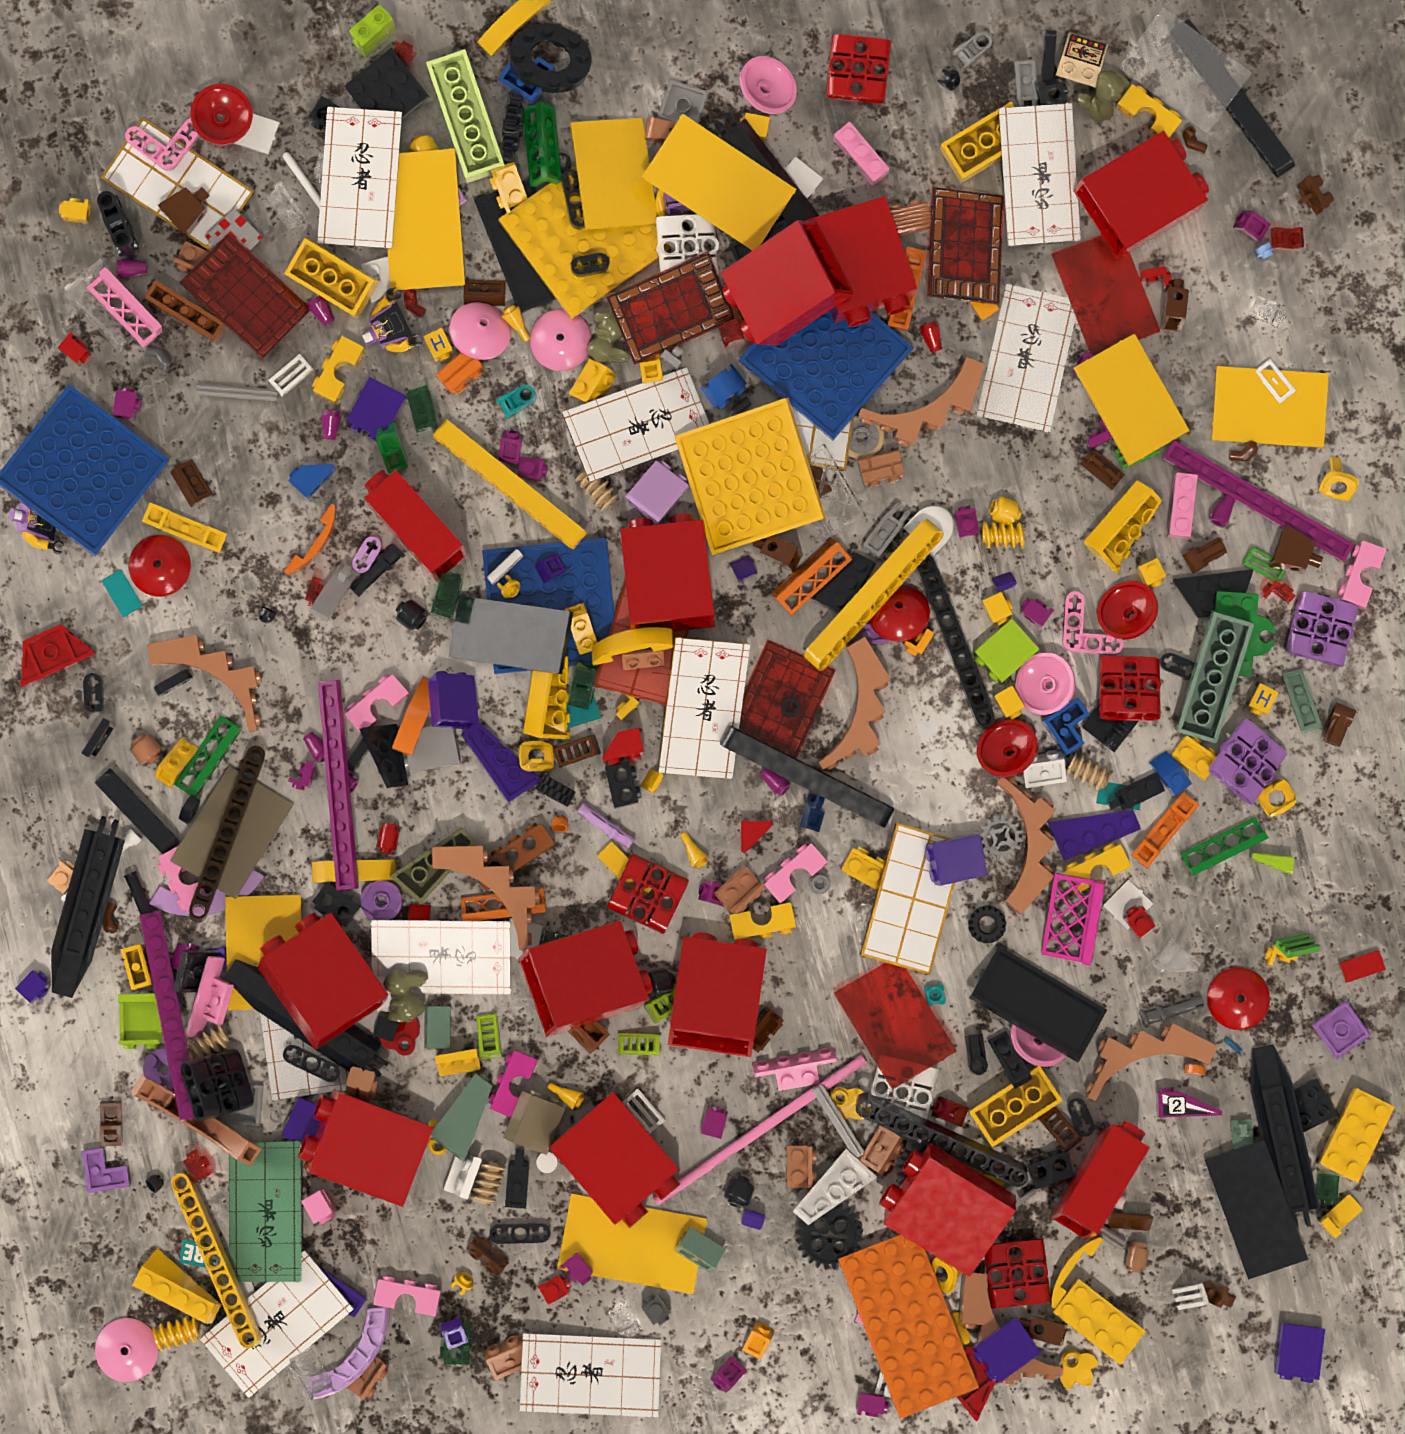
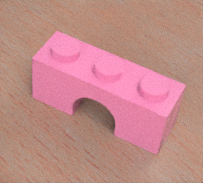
M848 122L834 134V142L845 155H849L856 162L861 174L872 187L889 174L890 168L851 122Z
M1176 473L1174 476L1173 505L1167 534L1169 538L1188 540L1191 537L1198 475Z
M1365 541L1355 545L1352 556L1355 557L1353 564H1349L1345 572V576H1348L1345 584H1341L1338 595L1341 596L1340 601L1355 604L1362 610L1366 608L1373 588L1361 582L1360 573L1365 568L1375 571L1380 569L1386 552L1385 548Z
M388 674L378 681L380 684L374 690L372 688L368 689L362 695L363 699L359 703L355 701L346 708L348 711L345 713L346 717L359 732L360 728L372 727L378 722L372 714V707L375 702L386 700L395 708L410 695L393 674L390 677Z
M806 843L796 851L798 855L793 860L790 857L780 865L782 869L778 873L773 871L764 878L767 881L764 885L779 904L796 891L790 882V874L793 870L804 869L812 877L828 863L812 843L809 846Z
M176 847L159 856L160 864L157 866L163 876L168 875L170 881L167 884L172 894L177 892L180 898L177 900V903L182 912L186 910L189 914V907L198 882L192 885H185L181 882L182 874L186 870L170 861L178 848ZM202 888L200 894L207 897L205 890ZM196 907V908H194V909H193V913L196 912V911H198V910H200V909H202V908H201V907Z
M326 1189L320 1190L301 1201L313 1223L319 1221L320 1225L334 1218V1212L338 1211Z
M384 1276L383 1279H378L373 1305L395 1308L397 1299L401 1294H410L416 1300L415 1313L436 1316L442 1290L437 1289L438 1285L425 1283V1287L416 1285L417 1281L404 1279V1283L396 1282L395 1277Z

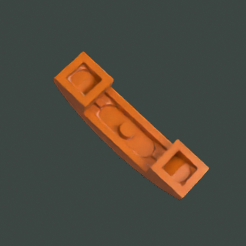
M907 246L905 254L917 290L913 298L909 300L911 307L901 313L890 315L888 326L908 331L927 251Z
M331 504L320 519L321 523L326 527L305 557L302 559L295 555L284 572L288 576L298 573L311 564L328 543L336 522L337 508L335 505Z
M424 676L412 697L392 749L412 756L420 733L431 710L428 688L429 678Z
M1182 792L1131 856L1147 869L1198 808L1199 804L1185 792Z

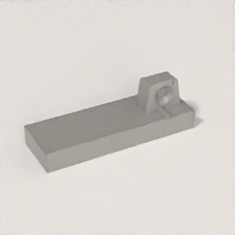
M340 563L311 606L309 612L328 622L357 578L358 572L352 570V567L345 563L343 565Z

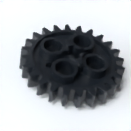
M512 94L510 104H507L506 116L503 119L502 126L503 161L514 162L516 152L519 150L520 137L523 136L524 126L523 95Z
M842 1203L819 1217L825 1220V1226L821 1229L815 1228V1221L809 1225L805 1222H797L801 1229L795 1230V1233L800 1235L795 1241L802 1243L797 1249L805 1250L802 1257L810 1256L808 1263L811 1264L815 1260L816 1268L822 1263L825 1270H827L829 1264L835 1270L836 1263H839V1258L855 1253V1248H862L857 1244V1241H863V1238L858 1236L859 1233L863 1232V1229L857 1228L861 1221H854L857 1215L855 1213L849 1215V1207L842 1210ZM838 1221L846 1222V1228L843 1231L836 1230L835 1226ZM829 1230H831L834 1235H847L848 1238L830 1237V1240H827L825 1236H813L811 1232L828 1234ZM817 1239L822 1240V1248L814 1250L812 1248L813 1242ZM836 1242H842L844 1247L842 1251L834 1252L833 1245Z

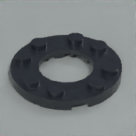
M550 23L537 24L523 29L514 37L509 50V64L517 78L529 87L533 85L541 88L542 92L563 93L577 88L585 81L591 67V53L584 40L573 31ZM550 42L556 47H563L565 52L569 53L570 64L560 71L551 72L543 70L532 61L531 50L538 44H548Z

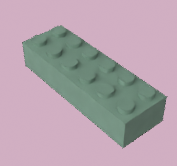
M1215 610L1211 611L1175 725L1176 732L1217 744L1254 627L1252 621Z

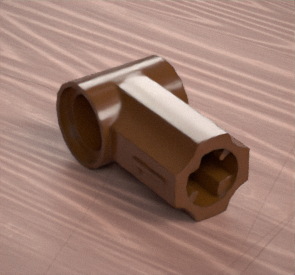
M1218 537L1200 548L1196 547L1182 556L1193 574L1209 565L1208 563L1226 554L1227 551L1225 545Z
M1336 702L1322 741L1340 747L1347 728L1350 727L1354 719L1356 710Z

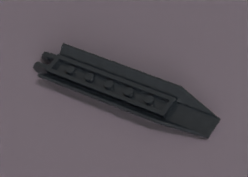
M728 112L724 113V119L732 127L728 132H726L719 121L713 122L716 129L722 135L720 139L796 188V193L793 194L775 223L786 219L790 226L797 220L806 221L819 216L745 118L739 124H736Z
M105 816L101 817L97 831L84 829L51 949L52 993L73 998L92 962L125 840L115 837L119 820L114 819L112 822L110 835L103 833L107 822Z
M235 960L224 978L234 985L233 987L253 1009L312 1047L258 967ZM356 1025L351 1026L316 1049L348 1072L354 1066L361 1068L362 1071L365 1069L372 1071L377 1077H380L382 1073L368 1065L371 1059L374 1058L378 1063L386 1067L389 1064L388 1061L376 1054L382 1043Z
M1273 1044L1253 1048L1251 1094L1261 1139L1266 1140L1297 1228L1299 1223L1295 1213L1302 1211L1305 1216V1225L1312 1227L1308 1210L1319 1209L1320 1205L1293 1083Z

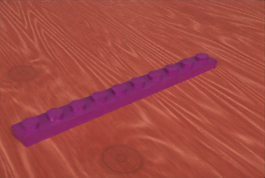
M1175 440L1163 458L1188 474L1198 475V480L1224 495L1232 497L1238 503L1283 529L1288 526L1315 542L1314 547L1342 563L1345 562L1354 546L1352 542Z
M340 680L318 682L336 890L341 891L357 889L359 884Z
M161 912L139 915L179 1121L195 1119L180 1071L181 1064L190 1061L177 993L173 991L175 983Z

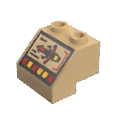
M1069 31L1056 75L1096 87L1098 74L1101 71L1109 43Z

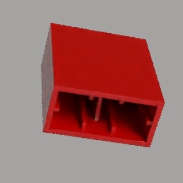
M1164 131L1081 179L1073 190L1117 260L1197 213L1208 201L1206 194L1209 193V188L1205 179L1198 172L1191 174L1183 161L1187 157L1183 145L1175 137L1169 139Z
M885 196L806 220L817 222L854 293L830 310L834 323L846 320L848 327H856L872 319L869 312L885 308L887 315H894L911 307L909 300L913 298L917 286Z
M795 221L721 272L726 286L723 287L724 297L732 307L739 308L745 320L741 323L742 332L751 343H757V345H779L854 294L817 222Z
M381 470L365 484L364 487L368 490L369 494L364 499L371 510L436 582L468 555L463 544L396 470L389 476L384 470Z
M677 514L670 517V523L653 525V521L648 518H639L628 522V528L620 529L631 630L660 627L678 632L715 627L703 519L694 520L692 514Z
M312 913L295 925L299 934L286 942L281 935H278L260 948L264 956L261 957L258 966L259 971L314 1050L382 1007L389 995L332 913L322 919L316 913Z
M621 921L528 948L518 958L546 1037L636 1010L649 1000L647 994L652 993L650 976L645 969L638 970L633 956L638 953L636 937L631 930L624 931Z
M700 932L693 934L692 937L684 936L667 1045L751 1057L767 949L759 948L758 943L750 939H737L732 944L718 942L717 938L709 933Z
M333 1089L331 1097L322 1094L313 1114L314 1119L321 1121L315 1137L307 1134L298 1152V1158L305 1161L303 1168L308 1173L403 1207L433 1127L425 1122Z
M614 1092L549 1147L614 1225L622 1220L628 1228L632 1227L648 1213L647 1209L641 1204L654 1192L662 1201L680 1185L673 1176L679 1171V1168Z
M1123 1121L1122 1125H1112L1100 1131L1049 1217L1083 1239L1098 1235L1150 1149L1148 1145L1141 1142L1146 1135L1145 1132L1127 1121Z
M930 1143L923 1154L914 1150L909 1155L902 1168V1172L908 1176L901 1186L898 1187L891 1183L883 1193L879 1205L885 1208L884 1225L970 1277L1016 1212V1195Z

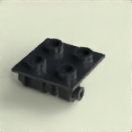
M1099 704L1082 725V728L1111 751L1115 752L1139 721L1102 719L1100 717Z
M1317 1078L1308 1081L1294 1090L1303 1133L1337 1116Z

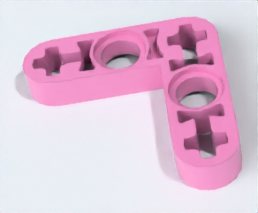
M191 118L184 122L166 147L139 127H130L125 133L127 142L133 148L165 171L174 170L200 136L195 131H192L189 134V137L192 139L189 141L186 136L182 135L183 132L186 135L189 133L190 129L188 126L192 125ZM139 132L138 136L144 141L141 148L139 147L141 143L138 140L134 139L131 141L132 137L130 135L132 133L136 134ZM177 140H185L186 147L182 150L176 149L175 143ZM155 144L157 151L154 154H148L146 152L147 145ZM172 148V150L179 156L176 157V155L174 154L171 158L173 163L171 165L166 164L165 166V162L163 159L165 157L170 158L172 152L169 150Z
M1077 591L1069 593L1065 599L1062 639L1064 649L1069 652L1117 655L1120 653L1124 646L1122 640L1115 639L1109 635L1083 633L1084 596ZM1074 595L1081 601L1076 605V611L1080 610V614L1077 612L1068 613V609H1073V603L1069 602V599H1072ZM1076 616L1079 619V625L1074 628L1070 627L1068 624L1069 617ZM1067 630H1079V634H1074V641H1078V644H1075L1073 648H1070V644L1066 643L1071 638V633L1067 634ZM1090 638L1098 640L1099 646L1097 649L1092 650L1088 648L1087 641ZM1102 639H1106L1105 643H1111L1112 640H1116L1115 642L1119 644V647L1112 651L1111 647L1105 646V651H1102Z

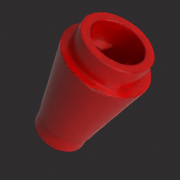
M936 321L921 325L920 333L930 352L942 350L939 325L937 326Z

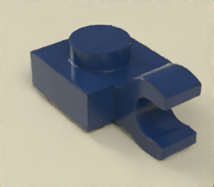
M810 793L807 799L809 807L805 806L800 827L820 832L825 813L821 811V807L825 798Z

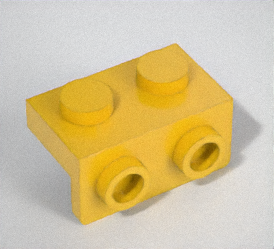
M589 358L568 394L584 403L603 398L613 384L616 374L607 366Z

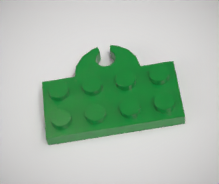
M1216 591L1215 611L1254 623L1238 675L1252 677L1253 656H1262L1269 652L1275 643L1271 639L1267 642H1262L1259 635L1264 630L1274 634L1276 633L1275 628L1267 618L1257 615L1259 594Z

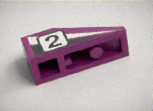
M1174 1087L1161 1088V1092H1156L1157 1117L1159 1118L1222 1115L1221 1110L1184 1093L1174 1091Z

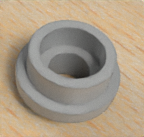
M822 873L812 876L809 883L811 890L816 894L826 893L830 888L828 876ZM822 880L824 882V886L822 888H818L816 886V881Z

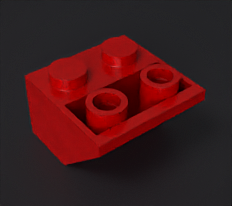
M639 728L618 732L602 757L603 763L613 766L621 764L620 760L629 759V762L641 760V756L645 754Z

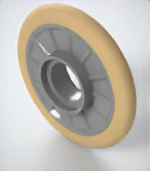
M857 416L854 417L848 455L855 459L875 456L883 447L884 431L880 430L881 426L875 424L867 426L860 423L861 420L857 419ZM859 432H864L868 436V439L863 443L856 440V435Z

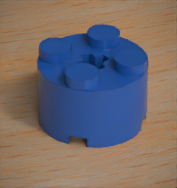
M733 364L728 366L730 371H727L725 368L707 382L708 388L705 389L703 386L700 388V391L714 409L716 407L719 410L731 402L728 399L734 394L737 397L747 389L745 387L747 382Z

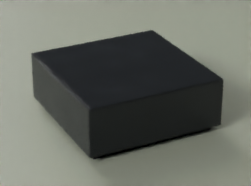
M379 1015L373 1036L393 1043L400 1022L391 1021Z

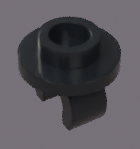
M943 69L942 73L947 77L945 80L938 79L937 82L941 86L946 87L947 90L952 91L960 84L959 73L957 70L949 71Z

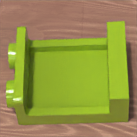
M381 5L376 6L349 30V33L354 37L352 43L365 58L397 32L393 18Z
M1011 619L975 650L973 654L975 655L974 660L980 667L985 666L988 669V676L995 683L998 681L1002 684L1040 649L1017 623Z
M118 994L120 1009V1040L118 1045H124V1049H136V1045L145 1044V1049L157 1048V1044H163L155 995Z

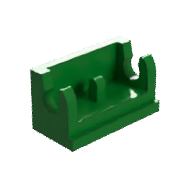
M395 422L389 424V429L383 431L382 428H379L375 436L388 474L393 473L395 470L399 471L408 468V458Z

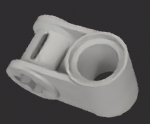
M979 32L956 48L953 54L954 56L957 55L963 62V67L968 69L991 49L992 38L987 32ZM979 39H986L988 45L980 47L977 41Z

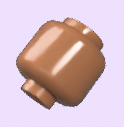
M143 733L131 742L132 747L130 751L140 764L148 762L151 765L160 758L158 753L161 751V746L151 734L145 735Z

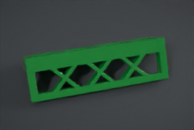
M538 102L524 109L523 112L530 186L533 187L545 181L556 185L562 182L555 108L549 104ZM535 112V118L531 123L530 114ZM535 129H536V130H537V136H536L535 140L533 141L532 136H533V134H534V132H535ZM537 148H538V149H539V155H538L537 159L535 160L534 154H535V152H536V150H537ZM540 167L541 176L536 178V173Z
M220 716L175 783V786L190 796L193 794L197 797L242 729L223 716ZM224 722L230 726V729L225 736L219 737L218 728ZM217 740L218 747L214 753L208 754L207 744ZM206 758V764L203 769L196 772L195 762L197 759ZM194 775L195 781L189 789L181 784L185 777Z
M1256 817L1181 853V856L1191 876H1194L1269 838L1266 832L1262 830ZM1253 823L1258 834L1253 837L1243 835L1245 827ZM1242 828L1241 833L1235 832ZM1234 834L1239 836L1237 845L1233 847L1226 845L1227 835ZM1242 837L1247 839L1241 842ZM1223 838L1222 843L1218 842L1217 840ZM1211 843L1221 845L1219 853L1215 856L1206 853L1208 845ZM1205 847L1203 852L1198 851L1199 849ZM1223 847L1229 848V849H1227V850H1225V851L1222 852ZM1193 852L1201 854L1200 863L1192 867L1187 855ZM1205 856L1210 857L1209 859L1203 861Z

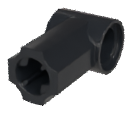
M983 1034L965 1036L969 1072L974 1076H981L988 1069ZM976 1060L981 1061L984 1065L983 1071H974L972 1067L973 1062Z

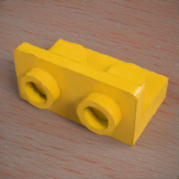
M512 162L491 170L493 178H490L493 190L498 189L500 196L496 198L500 209L505 208L506 212L510 213L511 207L519 205L528 199L515 163Z
M1186 735L1171 757L1205 781L1210 774L1208 768L1218 753L1210 747L1206 749L1201 746V741L1198 738Z
M859 846L857 849L853 848L841 871L878 890L886 861L879 857H876V859L869 857L868 854L870 852Z
M478 1049L435 1056L439 1076L481 1069Z

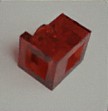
M738 318L724 322L722 327L718 328L724 348L744 342V335Z
M197 1149L186 1154L187 1159L183 1160L194 1183L215 1173L214 1169L210 1170L208 1168L211 1164L205 1154L201 1155Z

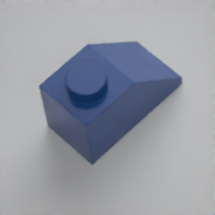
M332 464L302 465L300 468L296 467L289 474L290 479L288 481L309 500L336 471V468Z
M1167 751L1149 762L1172 797L1192 784L1180 765Z

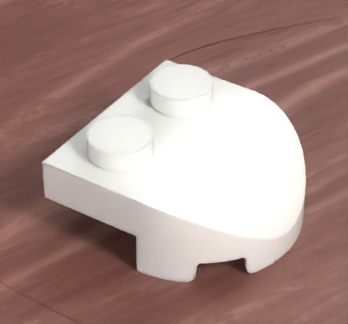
M935 505L927 506L920 510L903 527L911 534L923 520L928 519L943 531L942 540L929 553L932 557L952 538L955 532V520L951 512L943 506Z

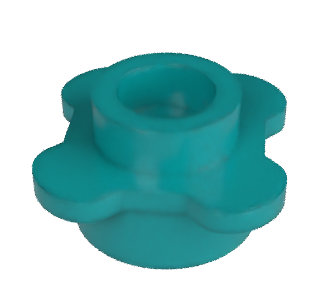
M938 984L935 987L928 985L924 988L927 996L925 1002L928 1006L937 1003L943 1005L946 1002L943 993L945 988L942 984Z

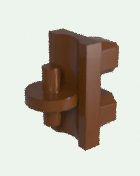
M1310 174L1297 184L1302 197L1298 201L1299 205L1306 203L1309 209H1313L1316 216L1330 206L1329 204L1334 201L1330 192L1322 194L1319 189L1324 185L1320 175L1312 177Z
M1211 1280L1203 1282L1210 1304L1222 1308L1223 1305L1230 1308L1233 1306L1236 1296L1228 1293L1229 1288Z

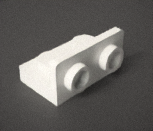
M1051 750L1045 754L1036 755L1032 764L1023 771L1025 788L1067 782L1062 752Z
M467 1153L465 1160L462 1162L454 1156L443 1190L468 1199L482 1159Z

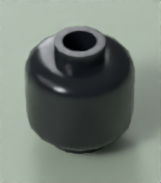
M412 599L406 602L402 601L395 610L397 612V622L408 630H419L427 620L426 609Z
M665 968L648 972L652 982V993L648 995L658 998L673 991V985L676 984V980L672 972L669 973Z
M738 1176L728 1181L724 1193L728 1205L742 1209L743 1206L750 1204L754 1193V1186L749 1183V1178Z

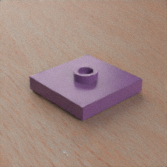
M1347 1001L1312 1024V1027L1336 1060L1371 1036Z

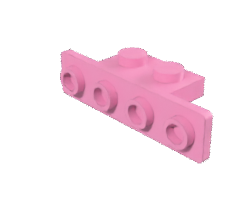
M208 956L186 1031V1036L188 1037L197 1036L202 1038L207 1020L216 1025H223L234 985L220 979L225 960L222 957Z
M822 1048L818 1051L801 1052L797 1055L780 1056L770 1060H759L752 1063L755 1077L776 1074L778 1090L782 1091L820 1083L817 1065L837 1062L835 1048Z

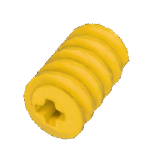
M987 522L983 523L981 534L982 547L984 542H986L988 548H991L994 542L996 548H999L1000 543L1003 542L1004 548H1007L1009 542H1011L1013 548H1016L1017 543H1020L1021 548H1024L1025 533L1024 527L1022 528L1020 522H1017L1015 528L1012 522L1008 524L1007 528H1005L1004 522H1001L998 528L995 522H992L990 528Z
M184 1317L183 1324L177 1319L175 1326H172L170 1321L167 1322V1328L159 1324L158 1331L153 1326V1333L158 1349L163 1351L165 1345L168 1349H171L173 1342L177 1347L181 1345V1340L185 1345L189 1344V1339L193 1343L197 1342L199 1328L196 1318L192 1317V1321L189 1322Z

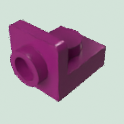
M1243 210L1236 217V223L1233 228L1242 230L1255 241L1261 242L1271 224L1256 212Z
M1103 420L1099 421L1103 433L1097 431L1088 436L1089 440H1087L1086 445L1089 450L1113 438Z
M516 430L503 432L498 461L519 464L523 434H519Z
M520 456L517 476L523 479L542 482V477H546L548 471L545 459Z
M970 505L959 507L958 511L954 513L959 538L979 535L976 508H971Z
M306 760L305 765L302 764L299 776L302 777L301 780L288 779V782L293 784L292 788L304 790L305 787L310 788L317 764Z
M704 880L703 884L699 887L698 900L724 907L714 894L723 884Z
M731 1356L711 1378V1381L714 1382L713 1384L718 1390L727 1393L747 1369Z

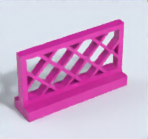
M1055 873L1041 955L1091 965L1106 880H1093ZM1059 879L1067 880L1072 887L1062 893L1058 887ZM1082 883L1090 884V893L1083 897L1077 887ZM1074 889L1080 900L1071 905L1065 895ZM1062 897L1068 908L1059 913L1054 905ZM1083 902L1087 907V913L1079 917L1073 907ZM1071 910L1077 920L1067 925L1061 915ZM1059 918L1065 928L1055 933L1051 923ZM1079 922L1084 928V932L1076 937L1070 927ZM1067 930L1074 940L1064 945L1058 935ZM1054 938L1062 947L1056 952L1047 950L1048 942ZM1076 942L1080 948V955H1071L1067 947Z

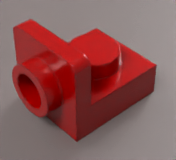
M1166 266L1141 270L1139 274L1140 281H1146V284H1154L1159 282L1158 279H1161L1163 291L1168 289L1169 284H1172L1171 273L1167 272Z
M1135 905L1126 911L1127 916L1123 918L1139 939L1156 926L1145 912L1143 906L1137 907Z
M561 1274L538 1286L548 1305L570 1294L569 1288L572 1287L567 1277L562 1278Z

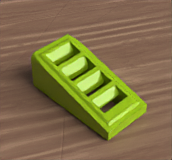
M1262 853L1250 854V859L1286 874H1293V857Z
M676 986L670 994L658 997L644 1005L654 1023L672 1014L673 1005L667 996L670 995L674 1001ZM661 1000H663V1002L667 1006L668 1011L664 1009L663 1005L660 1002ZM653 1005H656V1007L658 1008L659 1012L661 1013L660 1016Z
M497 1013L476 1016L481 1060L502 1058ZM493 1022V1025L482 1026V1023ZM494 1030V1033L483 1035L484 1031ZM495 1039V1042L484 1043V1040ZM488 1048H496V1050L485 1051Z
M618 1033L617 1054L659 1055L660 1034ZM624 1038H628V1050H624ZM632 1038H636V1050H632ZM641 1038H645V1051H640ZM649 1038H653V1051H649Z

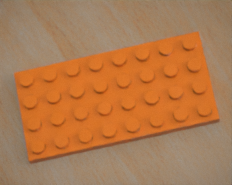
M898 1235L838 1259L899 1419L979 1388L932 1266L923 1248L902 1235Z

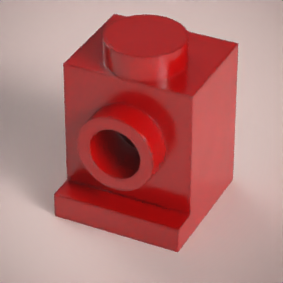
M70 332L58 346V349L78 366H81L82 363L86 364L92 357V354L86 350L88 346L80 339L75 341L77 337Z

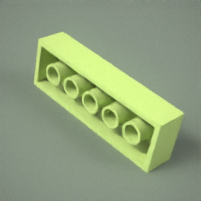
M464 49L426 62L466 183L491 176V170L504 166V162L466 50Z

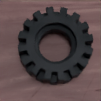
M545 774L542 775L535 788L567 807L576 793Z
M982 906L970 915L968 929L971 936L978 942L993 943L998 941L1006 931V917L1000 909L994 906ZM985 916L992 917L995 921V929L990 933L983 932L979 927L980 920Z

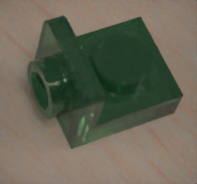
M1317 1173L1316 1192L1318 1199H1321L1320 1204L1333 1205L1334 1201H1339L1340 1176Z

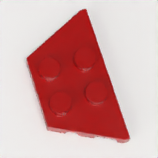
M63 625L55 626L23 641L20 685L21 687L30 685L93 657L96 653Z
M971 1346L963 1348L979 1388L957 1396V1398L977 1422L996 1382L995 1380L992 1382L985 1373L986 1367L983 1363L979 1364L973 1356L975 1351Z

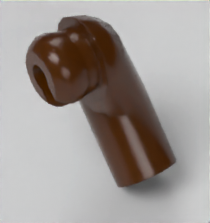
M1187 127L1183 131L1186 147L1205 154L1208 144L1197 140L1194 127Z
M1248 441L1242 451L1230 450L1229 460L1249 461L1258 452L1257 443L1255 441Z
M108 902L102 927L106 933L114 934L118 930V925L114 923L112 916L118 906L111 902Z

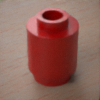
M382 823L376 843V848L380 849V853L392 854V851H397L400 833L398 825Z

